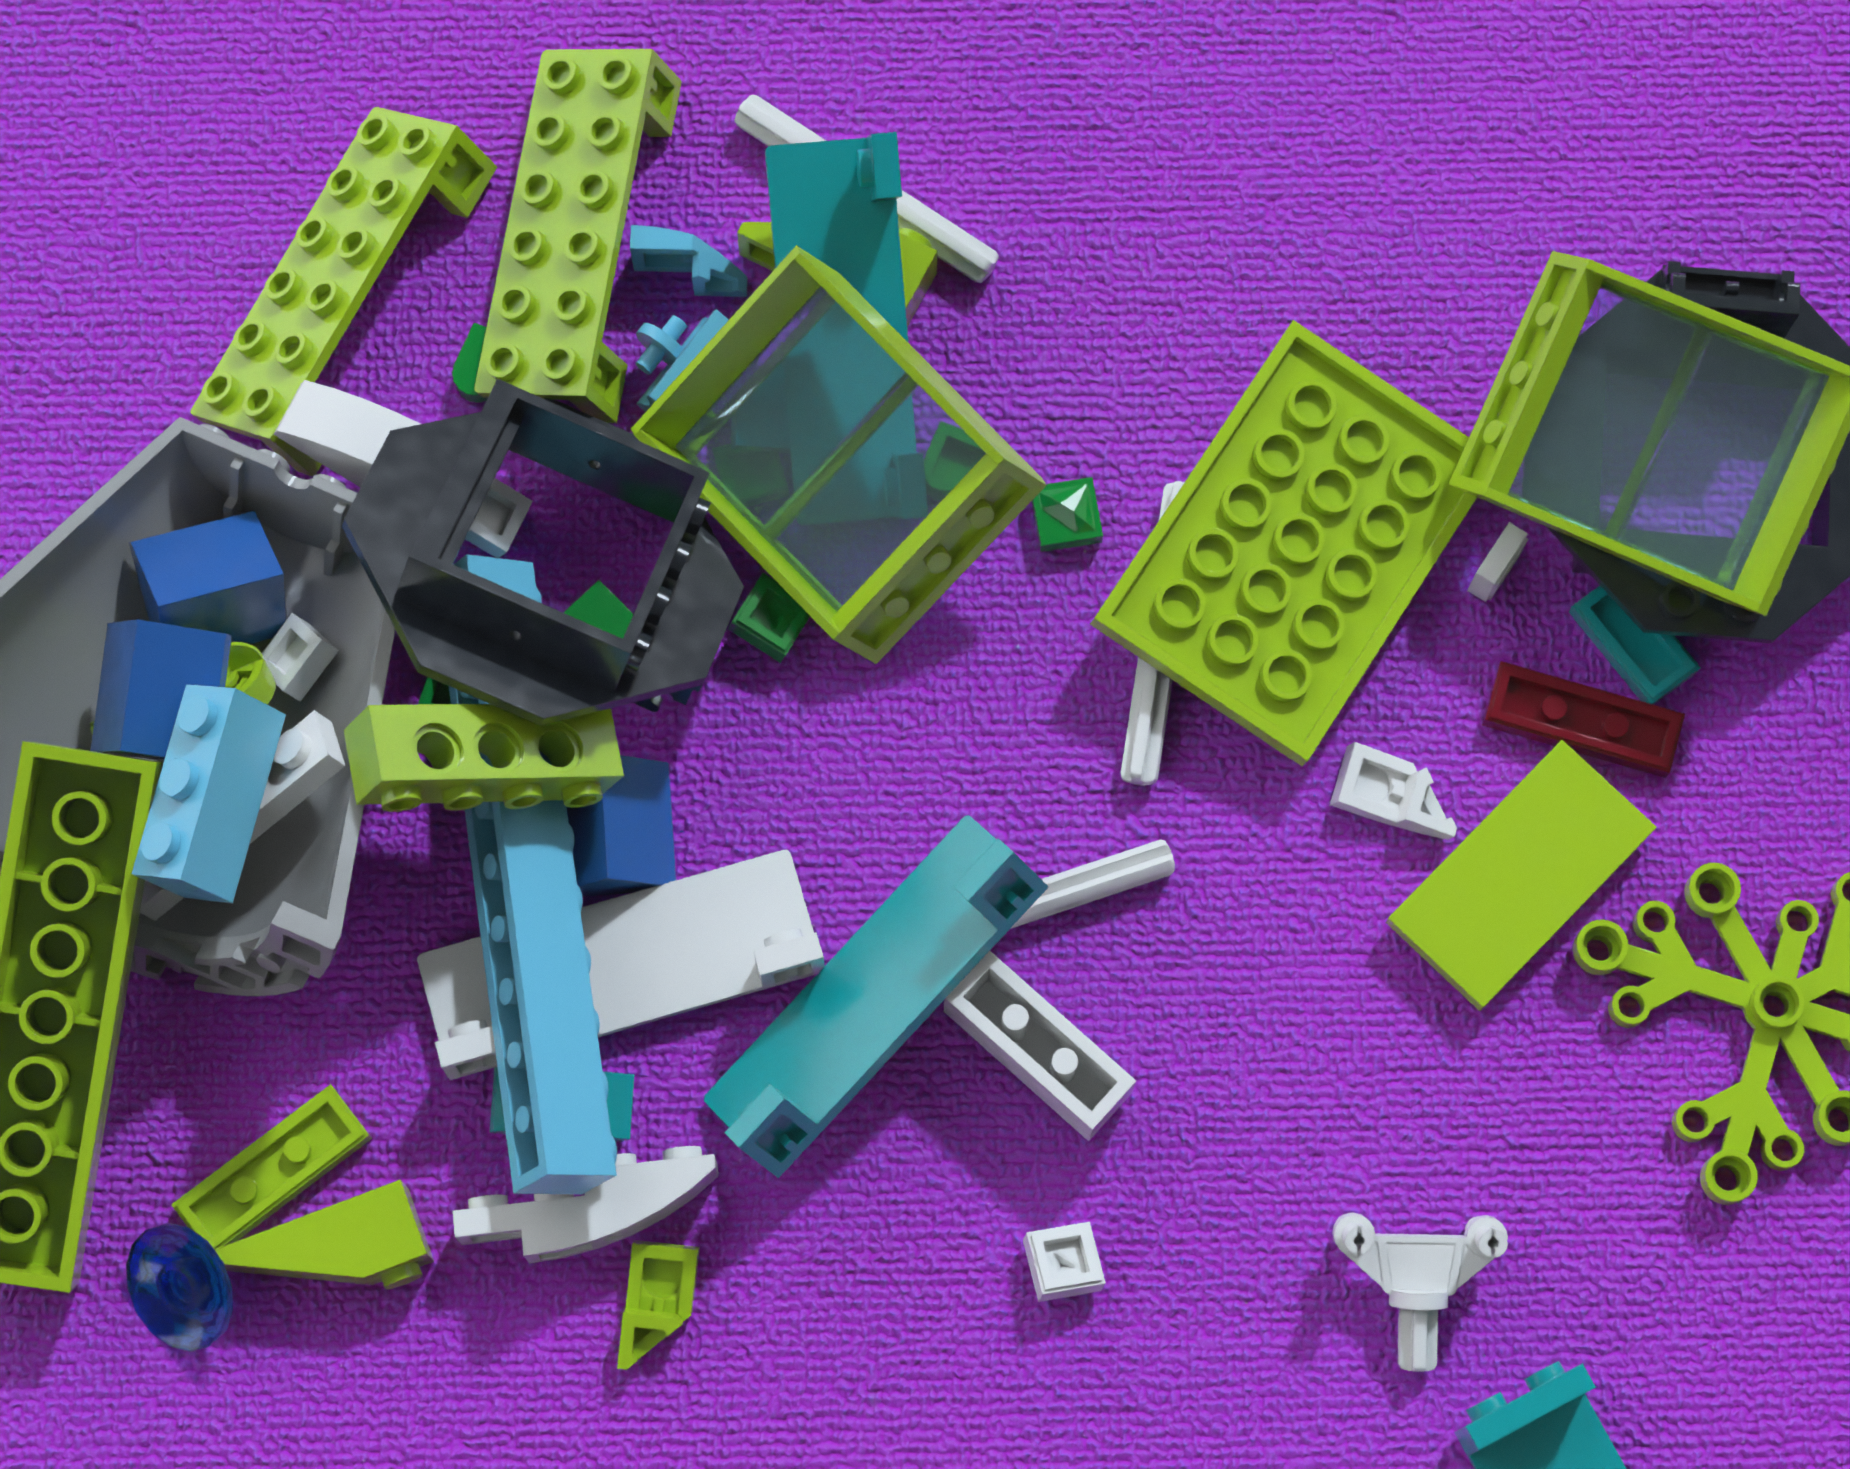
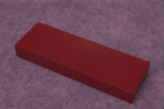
M1500 661L1482 725L1552 746H1556L1563 740L1576 753L1666 778L1671 771L1685 714Z

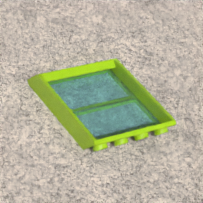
M797 245L631 428L634 436L640 442L710 472L699 497L711 502L708 512L833 640L875 664L889 652L1046 486L1042 477L840 273Z
M1552 251L1450 479L1449 485L1720 601L1767 616L1772 602L1782 586L1783 578L1799 542L1809 526L1810 518L1826 482L1834 471L1836 460L1850 431V366L1593 260Z

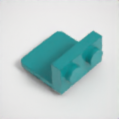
M1560 1361L1545 1367L1524 1379L1530 1392L1509 1403L1506 1402L1501 1392L1465 1410L1472 1423L1454 1432L1474 1469H1627L1585 1393L1596 1388L1583 1363L1565 1372Z

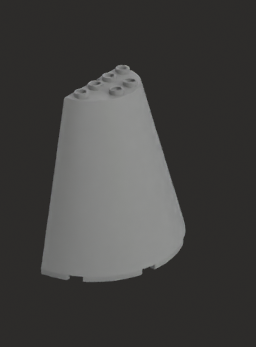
M179 417L0 579V874L22 741L90 751L92 743L90 722L95 720L107 623L135 619L149 621L129 542L255 511L284 573L286 620L291 613L295 614L309 623L339 650L301 702L282 691L276 685L274 695L268 705L286 714L281 735L296 726L314 710L330 720L334 727L345 767L249 844L233 903L183 898L156 921L140 912L130 971L159 980L165 968L168 967L180 974L183 971L199 975L194 983L195 990L239 996L279 995L302 989L309 975L320 978L330 965L338 949L364 805H356L344 729L368 705H382L395 628L342 528L344 518L357 492L347 489L339 480L325 474L314 475L309 480L295 477L289 473L290 466L288 462L279 454L267 449L256 450L230 439L226 433L209 424L198 425ZM273 638L250 645L255 646L262 653ZM139 758V759H146V760L164 762V760Z

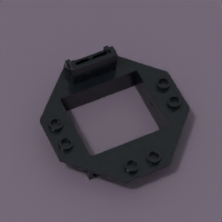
M1668 261L1666 265L1662 266L1661 270L1646 281L1651 285L1850 366V346L1800 295V283H1794L1795 271L1782 270L1780 274L1687 267L1681 266V262ZM1624 299L1581 334L1576 340L1524 457L1522 498L1605 533L1607 528L1599 527L1606 374L1674 379L1696 328ZM1713 335L1693 381L1802 390L1809 374ZM1850 431L1836 460L1834 471L1828 478L1813 511L1812 545H1798L1783 578L1782 586L1775 596L1767 616L1725 603L1549 527L1547 528L1573 555L1572 572L1590 574L1643 633L1772 643L1850 577ZM1626 529L1621 540L1717 580L1735 538Z
M497 379L481 412L390 430L342 524L348 540L417 672L539 726L629 703L636 704L652 712H657L663 701L661 695L668 693L672 696L673 700L686 705L692 691L699 692L707 677L744 588L705 519L711 502L699 497L710 472L644 444L634 434L555 399L540 398L500 379ZM508 450L674 523L623 639L453 565Z

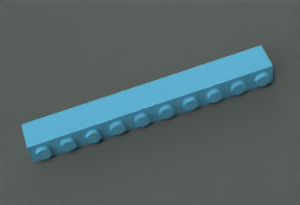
M466 554L454 564L457 567L542 603L540 591L536 587L533 562ZM449 686L451 704H489ZM479 752L482 759L488 765L493 767L490 759L483 753ZM540 752L542 758L548 764L552 765L549 758L545 754ZM563 800L542 801L535 806L522 809L506 808L504 802H482L476 807L465 809L513 1194H584L617 1176L615 1166L617 1146L615 1139L611 1135L606 1101L608 1081L605 1073L602 1071L598 1042L600 1022L598 1013L593 1006L589 976L591 956L588 948L585 946L581 918L583 898L576 881L572 852L574 833L568 823L567 808Z

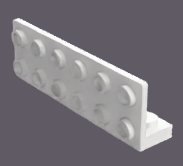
M788 850L777 851L585 906L581 910L585 946L588 948L591 956L589 976L593 1006L598 1013L600 1022L598 1037L816 975L825 967L817 932L814 933L793 859ZM481 936L421 953L417 958L439 1040L435 1042L442 1069L448 1078L453 1080L497 1067Z

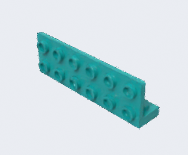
M897 132L870 134L866 138L768 146L765 149L775 268L796 245L840 273L908 342L896 199L902 197ZM838 303L829 310L783 361L795 492L906 374ZM913 394L798 516L797 520L800 524L809 525L887 517L908 519L927 517L929 515L924 453L918 452Z
M964 816L705 1094L704 1102L729 1127L724 1133L742 1151L779 1178L1049 886L999 838H994L971 816Z

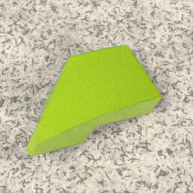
M640 1240L633 1241L626 1308L622 1316L617 1369H629L665 1337L682 1326L683 1322L692 1315L700 1247Z

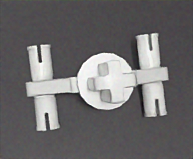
M1354 1212L1338 1217L1332 1231L1333 1240L1337 1247L1377 1282L1385 1293L1389 1294L1390 1306L1399 1308L1397 1363L1401 1369L1413 1372L1434 1370L1437 1365L1438 1310L1448 1308V1296L1455 1294L1460 1286L1494 1258L1504 1254L1508 1245V1235L1504 1225L1496 1218L1488 1215L1471 1218L1466 1224L1464 1235L1376 1234L1371 1222L1362 1214Z

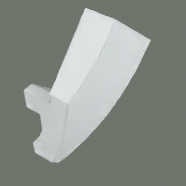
M1357 742L1346 747L1330 802L1331 806L1398 828L1446 840L1454 838L1457 830L1452 817L1446 818L1430 786L1434 781L1427 767L1417 771L1411 762Z

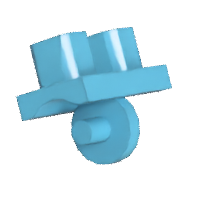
M717 309L714 310L709 318L704 317L701 319L682 345L677 342V339L687 328V325L679 317L672 315L662 329L650 323H643L636 332V336L646 350L635 363L636 366L644 373L650 375L661 360L667 363V365L636 404L646 412L729 319Z

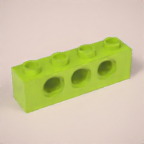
M491 704L368 705L344 729L356 805L381 804L382 809L388 812L410 810L418 807L421 803H443L444 808L447 810H465L476 807L482 802H504L506 808L522 809L535 806L542 801L563 800L566 807H585L601 801L603 798L602 794L624 777L611 708L539 726ZM479 752L483 753L490 759L493 767L488 765L482 759ZM540 752H542L549 758L552 765L548 764L542 758ZM418 753H421L424 756H426L431 762L433 768L424 764L420 759Z

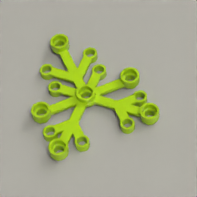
M1707 863L1697 868L1685 884L1684 895L1692 911L1702 917L1711 919L1745 981L1696 966L1674 927V912L1667 904L1661 901L1645 903L1633 917V929L1636 935L1643 941L1652 943L1657 953L1628 944L1627 936L1622 928L1609 920H1595L1586 924L1574 939L1573 956L1577 964L1584 971L1593 975H1605L1613 972L1615 969H1619L1651 980L1639 987L1625 986L1612 996L1609 1001L1608 1011L1611 1019L1617 1025L1624 1028L1636 1027L1647 1018L1651 1010L1686 992H1691L1741 1008L1746 1021L1754 1029L1740 1082L1704 1101L1691 1100L1684 1103L1674 1112L1672 1117V1127L1675 1134L1687 1142H1698L1712 1132L1716 1124L1729 1118L1720 1152L1714 1154L1704 1163L1700 1173V1183L1703 1191L1716 1203L1722 1205L1736 1204L1747 1198L1754 1191L1758 1180V1173L1748 1153L1755 1128L1763 1140L1760 1153L1768 1167L1777 1171L1788 1170L1798 1164L1804 1155V1144L1801 1137L1788 1129L1766 1090L1779 1041L1816 1105L1813 1114V1124L1817 1134L1831 1145L1846 1146L1850 1144V1091L1839 1090L1805 1030L1839 1039L1844 1048L1850 1052V1014L1811 1002L1830 991L1850 996V901L1844 897L1842 891L1844 883H1850V872L1841 876L1831 889V899L1836 908L1820 966L1797 978L1807 939L1815 932L1819 924V916L1814 906L1803 900H1794L1786 904L1778 912L1775 923L1780 938L1770 969L1734 906L1741 893L1739 878L1731 868L1721 863ZM1710 883L1717 887L1720 892L1718 903H1707L1701 898L1699 894L1701 884ZM1652 911L1660 914L1665 923L1664 930L1653 932L1647 929L1643 922L1644 913ZM1798 911L1802 913L1807 919V929L1805 931L1793 930L1787 922L1788 912ZM1600 940L1605 943L1609 950L1608 958L1603 961L1593 959L1587 951L1589 941ZM1630 996L1636 999L1640 1005L1639 1016L1634 1018L1625 1016L1619 1009L1620 998ZM1766 996H1776L1782 1001L1784 1005L1782 1016L1774 1017L1765 1011L1763 1001ZM1694 1110L1701 1114L1704 1120V1128L1701 1132H1691L1684 1126L1683 1114L1685 1111ZM1831 1110H1840L1848 1117L1849 1126L1845 1132L1836 1131L1830 1126L1828 1115ZM1775 1139H1784L1790 1143L1793 1154L1789 1161H1781L1774 1156L1772 1143ZM1718 1168H1727L1734 1173L1736 1186L1733 1190H1723L1717 1185L1715 1173Z

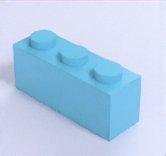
M186 684L131 873L132 875L184 898L233 903L286 714L236 688Z

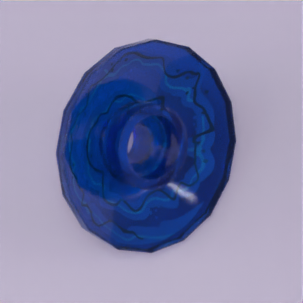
M165 1223L145 1230L131 1245L126 1262L127 1290L137 1315L153 1335L170 1347L191 1352L213 1345L227 1331L233 1313L232 1284L222 1259L206 1239L189 1227Z

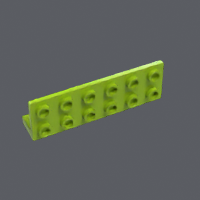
M653 49L545 50L541 54L475 383V391L482 397L488 398L497 379H500L543 399L569 400L586 414L607 423H617L628 365L602 342L642 131L649 137L672 136L682 83L681 79Z
M374 107L359 126L355 138L337 168L329 176L322 193L305 221L297 229L293 241L275 271L267 279L264 289L243 324L235 332L231 344L216 369L205 382L202 392L191 408V414L199 421L261 440L275 453L282 456L296 471L314 477L322 464L273 435L300 384L304 380L314 383L427 193H431L451 214L468 218L496 171L497 166L457 125Z

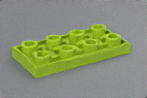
M1561 740L1388 917L1385 923L1472 1005L1481 1011L1657 827L1570 746Z

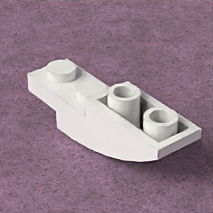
M304 380L300 384L273 435L361 488L390 430L419 425L420 423L366 399ZM495 478L465 539L495 558H500L507 553L533 501Z
M682 1146L662 1151L663 1160L637 1163L636 1154H617L615 1163L617 1176L586 1192L584 1196L574 1197V1194H534V1201L508 1204L507 1195H485L468 1199L469 1209L453 1211L455 1238L461 1245L522 1238L523 1256L529 1264L566 1258L598 1249L638 1233L666 1218L692 1200L718 1177L717 1161L714 1154L702 1155L700 1146Z

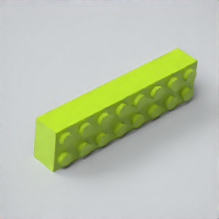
M22 741L0 874V1283L70 1293L80 1282L145 880L131 873L164 762Z

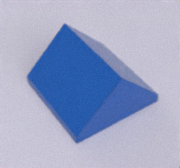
M255 511L129 542L149 621L232 635L231 642L247 644L273 638L285 623L284 573Z
M139 619L107 623L90 751L127 757L165 760L186 684L225 687L232 635Z
M620 755L624 777L602 794L603 798L601 801L585 807H566L568 823L574 833L572 852L576 881L582 892V897L634 893L677 880L668 762Z

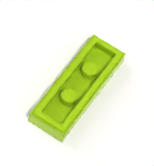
M330 1084L171 1205L190 1230L207 1241L213 1250L241 1239L370 1141L372 1137ZM196 1238L198 1242L201 1244V1246L205 1247L213 1257L211 1251L198 1238Z

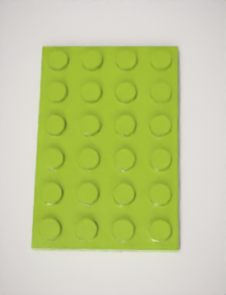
M1293 320L1090 625L1300 766H1303L1312 756L1475 502L1476 496L1449 485L1469 437Z

